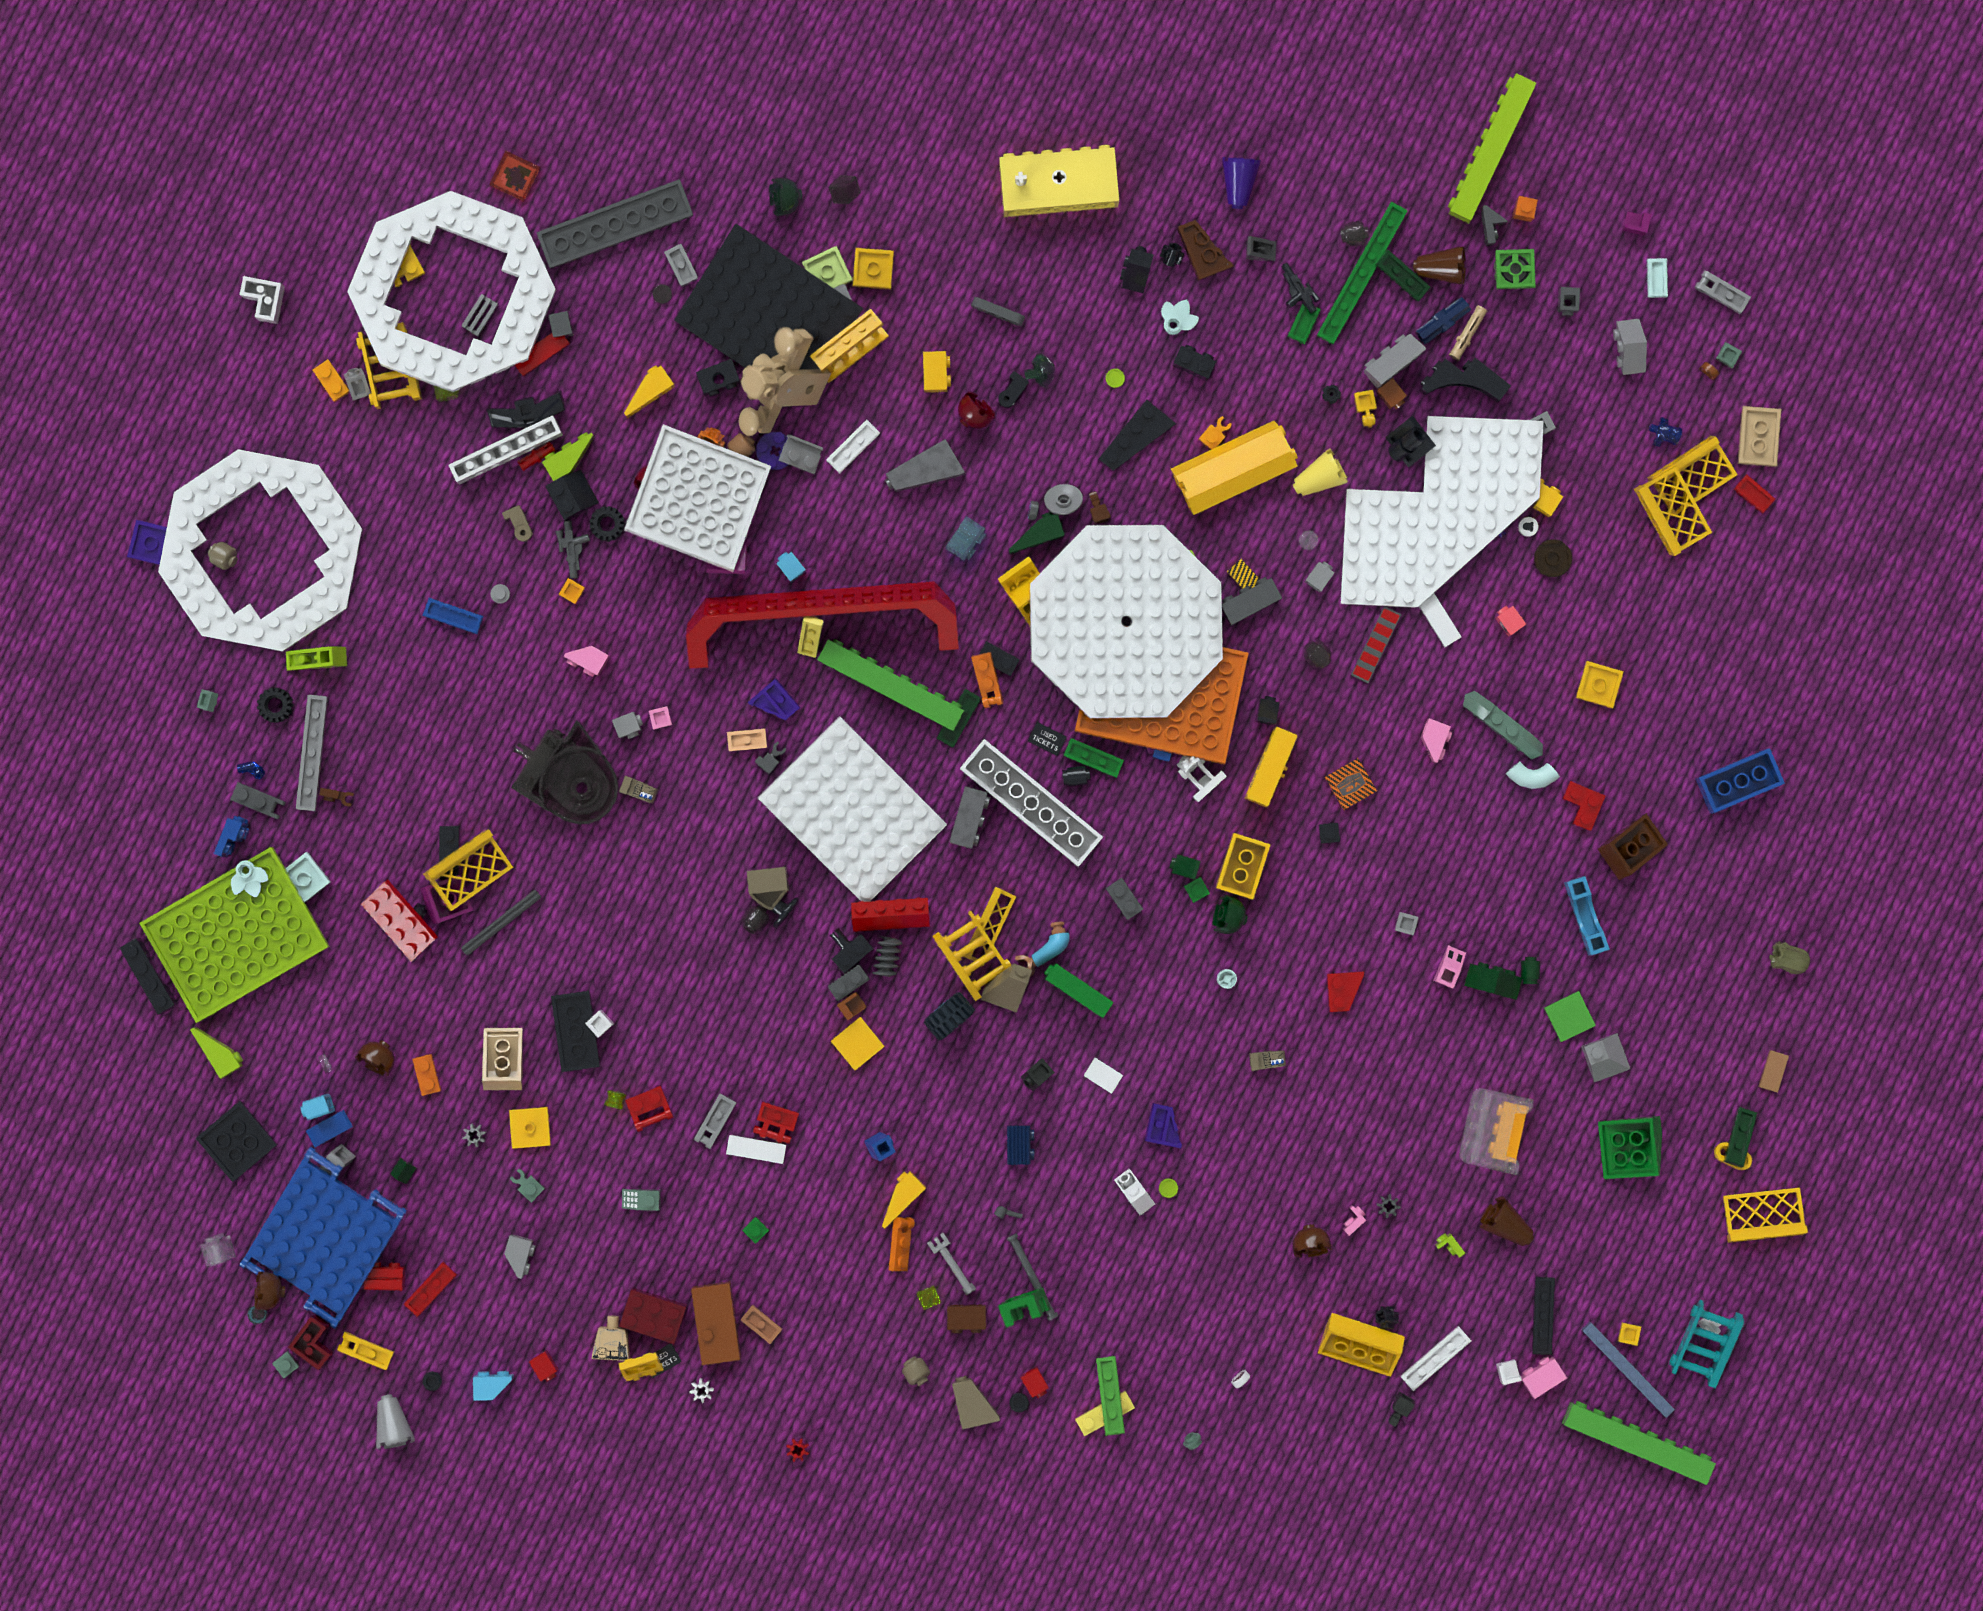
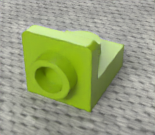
M1444 1233L1436 1239L1437 1243L1435 1246L1437 1249L1448 1243L1449 1245L1446 1248L1452 1256L1457 1255L1460 1258L1465 1254L1450 1233L1448 1235Z

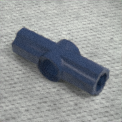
M1461 297L1446 309L1443 308L1436 313L1429 322L1415 332L1421 342L1427 344L1437 335L1443 334L1455 325V322L1470 312L1471 308L1466 300Z

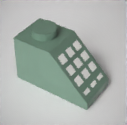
M622 1189V1208L659 1211L661 1209V1190Z

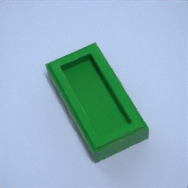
M1302 304L1287 337L1305 345L1321 309L1316 307L1317 311L1310 314L1307 307Z

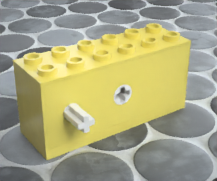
M1101 145L1099 149L1081 147L1078 151L1065 148L1061 149L1060 152L1054 153L1053 150L1041 151V154L1023 152L1020 156H1015L1014 153L1003 154V157H999L1004 217L1118 207L1119 193L1115 147L1110 148V145Z

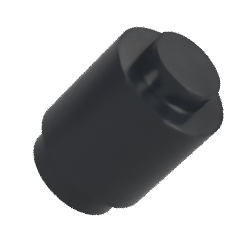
M1085 766L1069 767L1067 770H1062L1064 785H1069V787L1087 785V781L1091 780L1090 769H1086Z

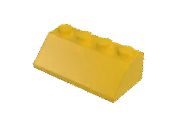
M1331 1313L1318 1353L1391 1377L1402 1354L1405 1336Z

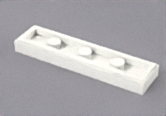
M1457 1326L1401 1375V1378L1414 1391L1468 1345L1471 1340Z

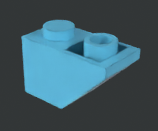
M487 1371L478 1372V1375L473 1377V1401L493 1400L511 1382L514 1374H509V1371H498L497 1375H490Z

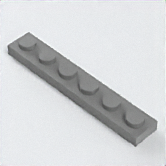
M308 695L296 801V809L316 811L328 697Z

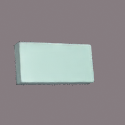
M1667 258L1647 259L1648 298L1668 297Z

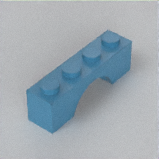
M1586 876L1564 882L1587 954L1595 955L1610 950L1604 931L1595 914Z

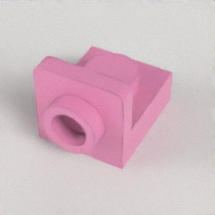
M1351 1205L1349 1207L1356 1215L1355 1218L1350 1217L1344 1223L1345 1227L1343 1230L1349 1236L1366 1221L1363 1217L1366 1214L1359 1206L1355 1208Z

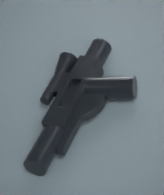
M1288 263L1281 266L1285 272L1283 276L1290 286L1289 294L1292 297L1286 302V306L1291 309L1301 300L1310 314L1315 313L1317 309L1313 304V300L1316 303L1321 298L1313 291L1309 283L1305 284L1306 288L1303 286L1300 278L1294 274Z

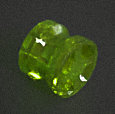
M608 1090V1099L604 1102V1105L623 1109L622 1102L626 1098V1094Z

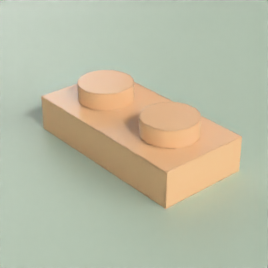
M766 729L727 732L729 752L767 748Z

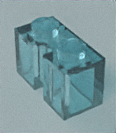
M966 516L946 545L945 550L963 562L966 559L970 560L976 551L973 549L977 542L981 544L986 536L984 533L985 528Z

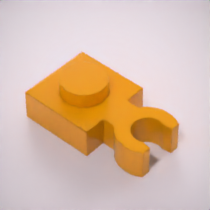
M1223 416L1218 419L1216 427L1211 424L1199 438L1210 450L1216 448L1226 437L1222 432L1229 430L1232 425L1229 423L1228 426L1223 427L1221 425V421L1224 419Z

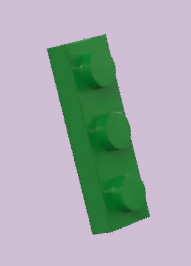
M1072 738L1063 755L1117 778L1124 761Z

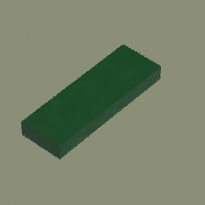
M1386 250L1375 264L1417 302L1430 289V286L1389 250Z
M964 689L957 702L962 705L961 709L965 711L954 732L943 726L937 739L953 748L979 704L981 697Z
M1741 1107L1737 1108L1724 1158L1725 1163L1740 1168L1744 1167L1757 1116L1756 1112Z

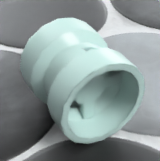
M1224 969L1218 973L1217 982L1223 988H1232L1237 982V976L1232 970Z

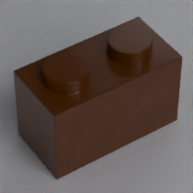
M986 1304L947 1305V1330H951V1333H963V1330H971V1333H982V1329H986Z

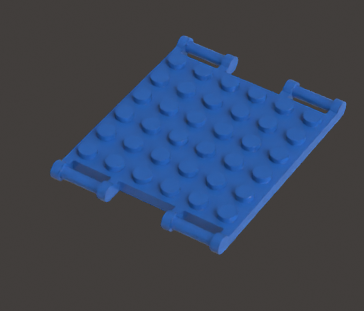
M310 1147L239 1266L243 1269L247 1268L256 1275L258 1271L266 1272L251 1262V1259L254 1258L274 1271L273 1274L277 1277L280 1275L310 1295L303 1308L307 1311H312L330 1323L332 1328L336 1329L407 1213V1210L403 1207H398L380 1195V1192L376 1189L371 1193L369 1199H366L338 1180L343 1167L336 1166L318 1154L316 1149ZM313 1159L320 1165L330 1170L332 1172V1175L328 1174L327 1172H325L324 1170L310 1162V1160ZM375 1201L395 1213L396 1218L375 1205ZM317 1300L337 1313L336 1317L315 1305L314 1302Z

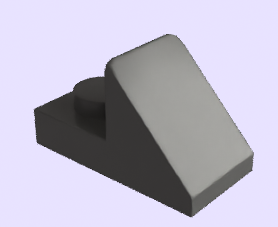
M1484 205L1481 207L1485 245L1493 246L1496 243L1495 240H1498L1497 229H1494L1493 226L1506 225L1508 221L1490 207Z

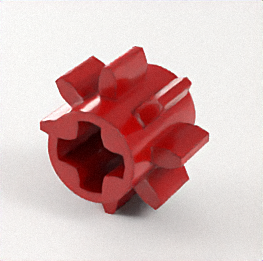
M802 1437L800 1441L792 1438L793 1444H787L786 1446L790 1449L786 1455H792L793 1461L796 1458H800L803 1461V1455H809V1452L805 1450L809 1443L804 1444ZM795 1445L802 1447L800 1454L797 1451H793Z

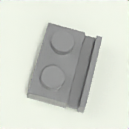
M787 435V441L784 443L779 461L815 474L823 447L795 436Z

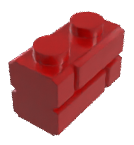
M376 1262L364 1282L363 1289L403 1291L405 1289V1266H400V1263L390 1262L389 1266H381V1262Z

